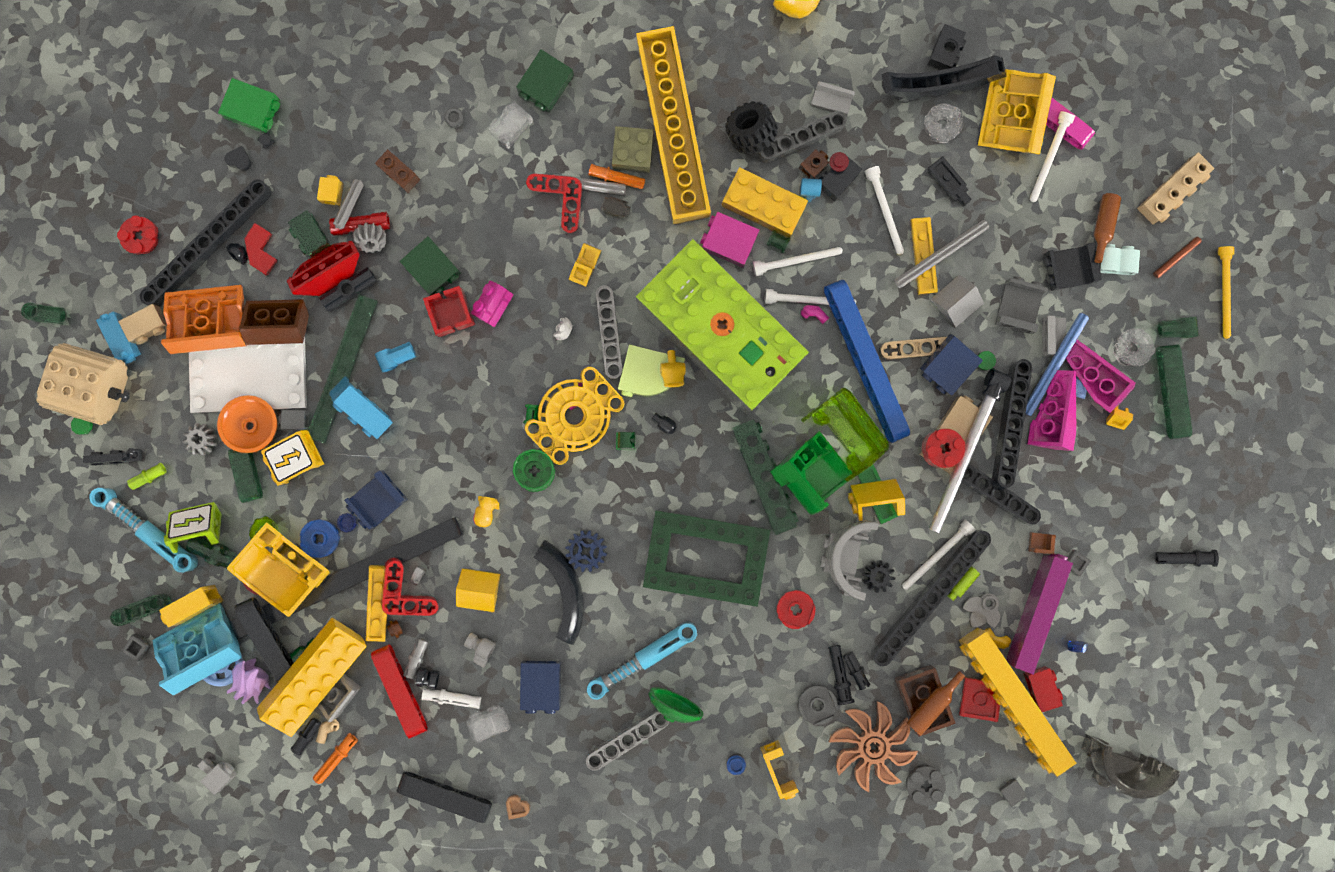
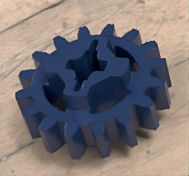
M582 530L580 532L581 536H578L576 533L573 534L575 540L569 539L568 542L571 546L565 547V549L570 550V553L566 554V557H571L568 563L574 562V569L580 566L581 572H584L585 568H588L589 572H591L592 566L598 569V562L604 563L601 557L607 556V553L603 552L607 545L601 544L604 539L598 540V533L592 536L591 530L587 534ZM583 538H590L594 540V542L585 543ZM577 543L579 547L578 553L574 555V546ZM583 546L591 548L589 551L590 556L582 554ZM597 547H599V555L596 559V557L594 556V551ZM587 559L590 564H583L579 560Z

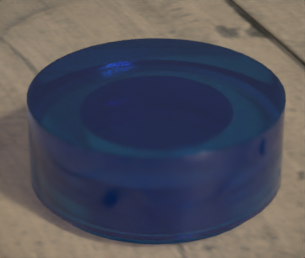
M1069 641L1067 649L1071 652L1088 651V643Z

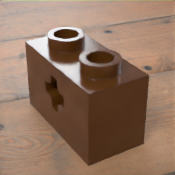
M388 149L375 162L380 170L407 193L420 181V178Z

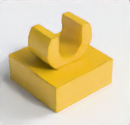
M1118 405L1106 418V424L1125 430L1133 420V414L1129 413L1128 408H1125L1124 411L1118 409Z

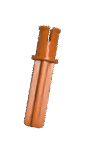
M590 165L588 176L604 179L605 182L609 180L638 189L644 188V178L614 171L610 167Z
M348 733L313 776V780L317 784L323 783L340 761L348 756V752L358 742V739L354 735L351 736V733Z

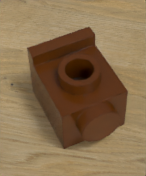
M815 149L800 164L798 169L808 179H815L828 166L829 157L824 151ZM816 159L819 162V164H813V160Z

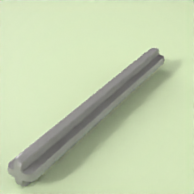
M982 220L894 280L898 288L905 286L989 229L987 221Z

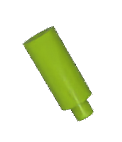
M971 566L951 590L948 597L952 601L957 596L961 598L981 574Z

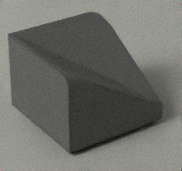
M136 633L131 635L121 651L138 662L144 658L149 644Z

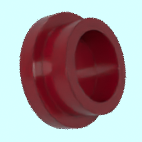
M842 152L834 153L829 160L830 167L836 172L844 171L849 164L848 157Z

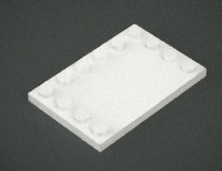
M305 337L303 343L247 345L243 347L189 352L190 413L221 412L222 408L229 401L246 395L256 396L265 400L273 410L307 408Z

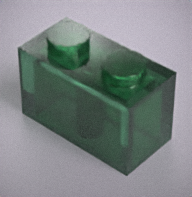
M308 210L288 221L291 227L289 232L294 239L298 238L301 243L298 246L304 255L308 254L313 257L331 246L313 214Z

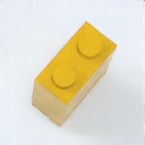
M215 585L200 587L160 609V617L162 622L168 627L180 625L223 602V599Z

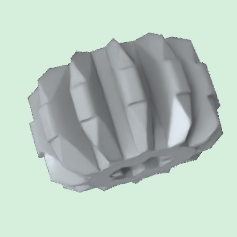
M365 222L364 226L358 225V228L354 230L353 242L359 251L364 250L365 253L372 252L374 254L375 251H381L385 247L386 233L385 230L381 229V225L375 226L374 223L370 225Z
M195 423L194 427H188L190 433L183 434L187 439L182 442L188 444L186 450H192L193 455L199 453L201 456H204L206 451L212 452L211 446L217 445L213 442L217 435H212L214 429H208V424L201 426L200 423Z

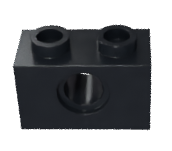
M945 24L927 65L939 70L956 67L960 58L957 57L958 51H962L966 43L964 39L966 32ZM944 47H950L952 52H947Z

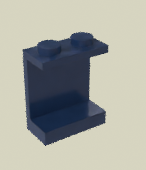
M384 470L376 472L374 474L375 477L351 498L344 500L347 503V510L351 514L355 513L358 516V522L364 529H374L408 500Z

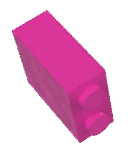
M717 212L716 216H711L708 223L710 230L708 234H703L700 244H703L702 248L707 253L744 268L759 229Z

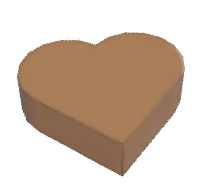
M510 795L508 797L506 808L509 820L524 817L529 813L530 805L527 801L521 800L518 795Z

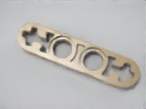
M947 337L886 342L880 347L879 352L881 357L886 360L931 356L936 350V345H941ZM925 342L930 343L932 347L929 353H925L922 350V344ZM897 344H899L898 351L900 356L897 355L898 352H892L890 356H888V353H884L887 346L890 349H896ZM905 344H910L913 348L912 353L909 355L903 352Z

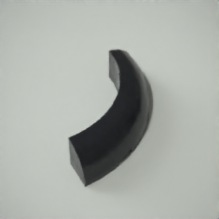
M544 540L533 558L540 561L551 572L561 592L563 616L556 638L574 645L583 620L584 599L582 587L573 566L568 563L569 561L564 554L553 544Z

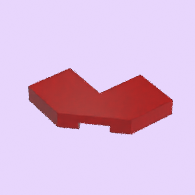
M254 223L244 238L249 264L268 276L278 260L264 252L263 248L273 234Z

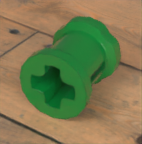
M525 404L527 410L526 419L523 420V423L525 424L528 420L532 419V413L533 419L538 420L539 405Z

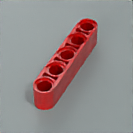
M388 644L372 651L371 658L406 736L410 739L428 731L425 718L406 676H403V669L392 646Z

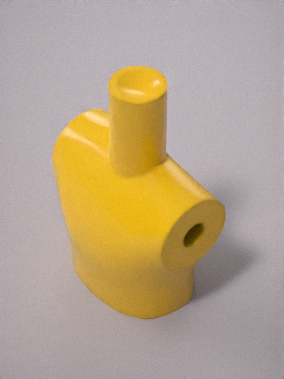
M675 350L667 351L668 363L660 364V374L663 378L664 386H683L686 373L685 363L676 362Z

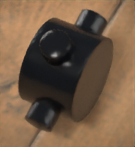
M269 132L257 138L264 149L274 144V140L269 136Z

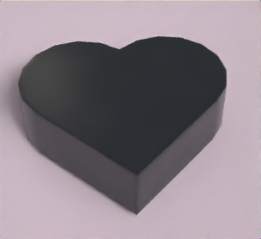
M242 146L228 152L224 158L228 166L237 167L242 171L249 169L251 165L250 159Z

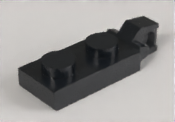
M943 156L927 168V171L954 201L958 200L964 207L972 200L966 193L968 191L967 184Z
M129 448L123 453L121 450L110 451V454L91 452V455L83 456V463L98 466L142 461V450Z

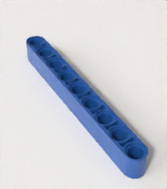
M839 280L825 286L824 293L886 438L889 442L894 443L909 436L910 429L847 283L845 280Z

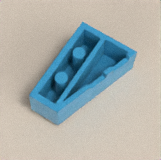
M344 376L329 392L334 403L332 406L340 413L344 411L349 415L347 418L354 425H357V423L363 427L362 431L367 436H374L378 439L393 423L391 418L373 401L364 396L359 388L356 389L350 384L349 379Z

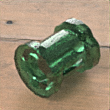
M773 230L767 246H774L780 249L781 253H784L791 238H785Z

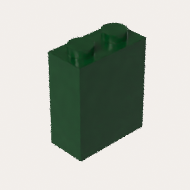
M541 49L516 86L519 93L518 96L527 102L530 100L535 103L534 106L540 111L544 112L546 110L550 113L574 76L573 69Z
M429 236L399 261L430 296L437 293L442 295L443 291H445L444 288L449 284H454L461 274Z

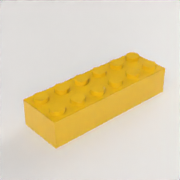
M331 618L257 707L259 719L292 737L367 647L363 637L334 618Z

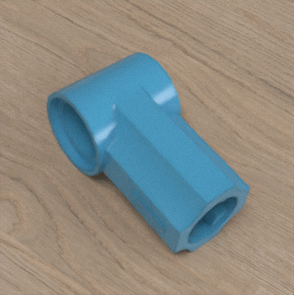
M802 178L800 197L808 200V202H811L816 197H820L822 180Z
M407 342L393 349L388 348L375 354L381 372L384 373L397 368L399 364L416 358V353L411 343Z

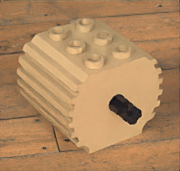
M58 344V346L53 347L52 352L48 356L37 390V403L45 409L98 425L106 424L107 421L109 422L112 419L114 413H117L120 401L126 403L130 398V393L124 391L128 379L126 363L120 359L70 344Z

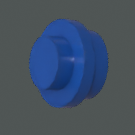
M733 755L727 760V769L731 774L740 775L744 772L746 762L743 757Z

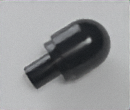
M655 413L652 417V420L658 423L657 427L664 433L673 434L676 431L677 425L675 421L664 415L661 417Z

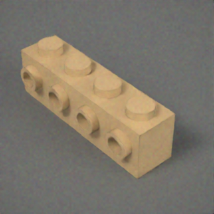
M1199 152L1196 153L1137 209L1152 224L1159 221L1161 223L1170 216L1169 212L1172 209L1176 210L1184 203L1182 199L1186 195L1190 197L1197 191L1196 186L1199 183L1203 184L1211 177L1209 173L1215 168Z

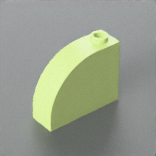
M629 345L618 390L622 391L621 395L632 397L633 394L638 396H654L671 388L664 386V381L660 374V364L668 363V354ZM676 356V362L684 363L685 358Z

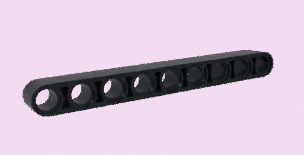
M253 180L140 292L141 302L148 306L151 304L161 306L164 303L166 292H175L270 198L272 193L270 186L262 180ZM263 186L262 193L257 194L258 188ZM250 199L249 206L244 207V202ZM233 213H236V218L233 221H231V215ZM222 226V232L217 234V229ZM209 240V245L204 248L203 243ZM195 253V259L190 261L191 254ZM182 267L181 273L177 275V268ZM168 280L167 287L163 288L164 281ZM154 293V299L150 302L149 297Z
M976 530L971 536L969 535L871 653L872 660L877 665L884 667L890 664L991 543V536L988 532ZM979 534L984 536V541L981 544H978L976 540ZM969 548L972 551V555L966 559L964 552ZM958 563L960 569L957 573L954 574L952 572V566L953 564ZM942 578L947 579V585L944 588H941L939 585V581ZM933 592L935 594V599L933 602L929 603L927 601V595ZM921 607L923 610L922 615L915 617V609ZM905 622L910 623V629L907 632L902 631V625ZM897 637V645L891 647L889 644L890 639ZM880 652H885L886 654L883 661L877 660V655Z

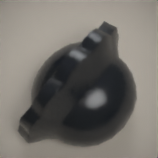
M230 243L225 246L229 255L236 262L243 265L247 261L248 254L243 246H240L238 243Z

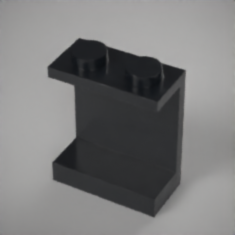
M1095 242L1088 243L1082 247L1055 252L1049 250L1044 254L1043 265L1047 268L1048 273L1046 281L1051 291L1092 284L1102 280L1099 263L1094 262L1096 255Z

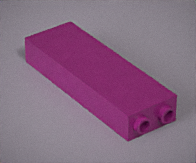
M1043 554L1006 658L1009 665L1033 675L1073 565L1072 562L1067 561L1068 557L1060 554Z

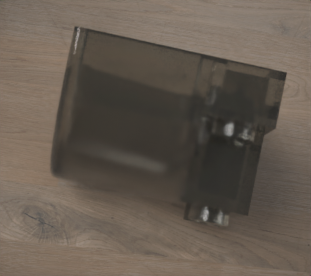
M1088 734L1085 735L1081 749L1087 752L1086 755L1091 757L1095 768L1092 777L1098 781L1097 784L1106 788L1113 786L1116 788V791L1130 797L1140 799L1157 797L1168 791L1175 784L1181 771L1144 754H1140L1139 760H1135L1112 751L1113 747L1108 746V742ZM1140 774L1146 777L1142 780H1139Z

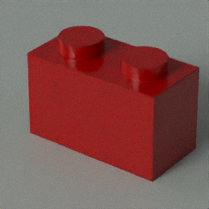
M1046 666L1037 668L1034 675L1028 672L1023 673L1030 696L1041 712L1063 706L1061 702L1063 695L1060 689L1056 687L1055 681H1057V677L1051 668Z

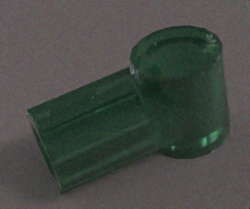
M26 303L21 308L22 316L34 322L63 325L64 321H66L65 308ZM36 308V314L32 317L31 312Z
M1197 317L1158 322L1157 334L1160 338L1199 336Z

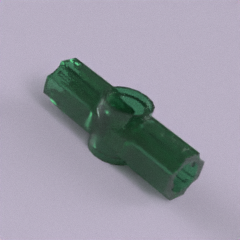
M200 536L189 539L186 545L187 551L204 558V561L218 567L222 566L226 569L238 555L229 551V548L222 544L211 545L208 540Z

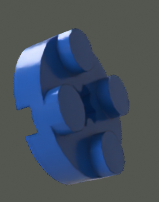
M327 520L310 521L304 525L300 532V546L310 557L322 558L331 555L337 549L340 541L337 528ZM316 534H322L324 536L323 543L315 542L317 540V538L315 537Z

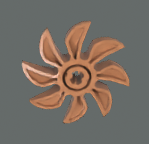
M876 701L877 719L874 729H871V718L864 711L854 708L847 709L845 712L862 729L861 734L855 733L850 727H842L833 732L828 742L856 743L854 748H845L840 751L836 759V771L840 775L852 762L861 757L860 762L854 768V776L860 787L869 792V773L872 764H875V775L882 782L891 785L899 784L902 781L884 764L885 759H890L897 766L909 764L918 752L917 750H890L892 745L904 744L910 734V726L906 723L908 721L906 717L892 732L885 735V732L892 725V717L888 708ZM871 743L875 744L876 748L874 750L871 749Z

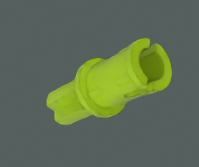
M160 462L158 465L148 470L144 469L142 473L127 481L128 486L135 490L146 483L150 484L152 480L166 474L167 470Z

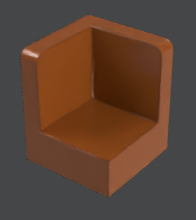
M1030 532L1028 551L1054 554L1056 535Z

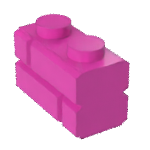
M490 280L483 287V293L480 298L473 304L471 314L495 327L514 294Z

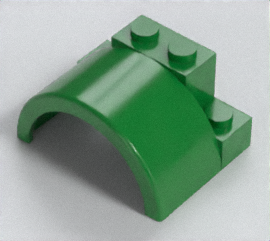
M820 431L787 455L770 471L774 479L782 487L786 485L809 515H814L828 507L829 504L824 501L855 477Z

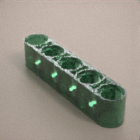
M1179 344L1158 346L1156 358L1167 435L1169 439L1191 437L1192 423L1181 347Z

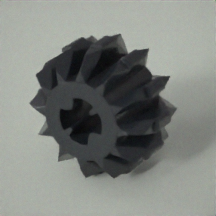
M878 560L877 565L875 561H871L872 568L866 565L865 569L868 570V573H862V576L868 577L863 580V583H870L867 589L871 590L874 587L876 593L879 592L880 588L883 592H886L885 585L893 586L889 580H895V577L889 574L894 573V569L887 570L890 564L885 563L883 565L882 560ZM876 572L883 575L880 577V581L874 578L877 576Z

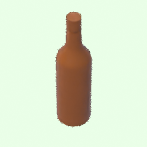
M1114 193L1103 194L1094 231V239L1097 242L1094 260L1096 263H1102L1106 245L1114 237L1121 197Z
M959 671L947 685L936 688L906 723L922 736L951 703L952 693L964 679L965 675Z

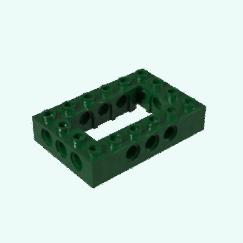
M656 510L643 587L758 607L770 529ZM671 533L748 546L747 553L745 552L746 560L744 571H742V584L733 581H720L714 578H702L692 574L685 575L674 571H665Z

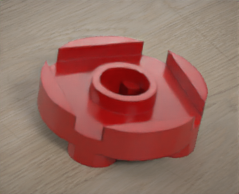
M135 215L121 225L120 230L117 232V238L126 251L136 255L148 254L158 245V228L149 219ZM142 231L141 236L143 238L141 240L135 239V234Z
M800 590L785 592L780 597L776 611L778 618L786 627L800 629L812 622L816 608L813 600L807 593ZM795 604H798L801 612L793 615V611L790 609Z

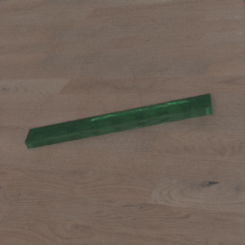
M358 295L308 429L312 440L323 444L326 443L337 414V410L332 406L334 403L329 392L344 376L350 379L378 304L377 300Z

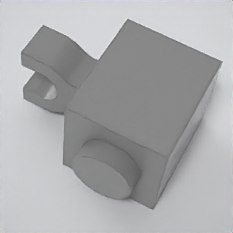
M207 757L197 765L207 774L200 782L213 795L220 792L237 775L234 772L233 766L224 761L215 766Z

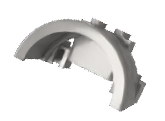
M854 518V522L842 528L837 534L829 533L828 537L825 536L823 548H826L825 556H821L820 567H822V571L830 573L839 590H842L841 594L865 601L866 593L861 592V587L859 586L862 578L854 576L861 539L869 540L868 532L878 530L879 522L859 521L857 518Z

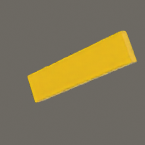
M930 217L913 218L910 220L915 266L934 253ZM935 265L916 278L918 295L938 293Z
M369 566L366 641L385 642L387 614L383 612L381 607L385 566Z

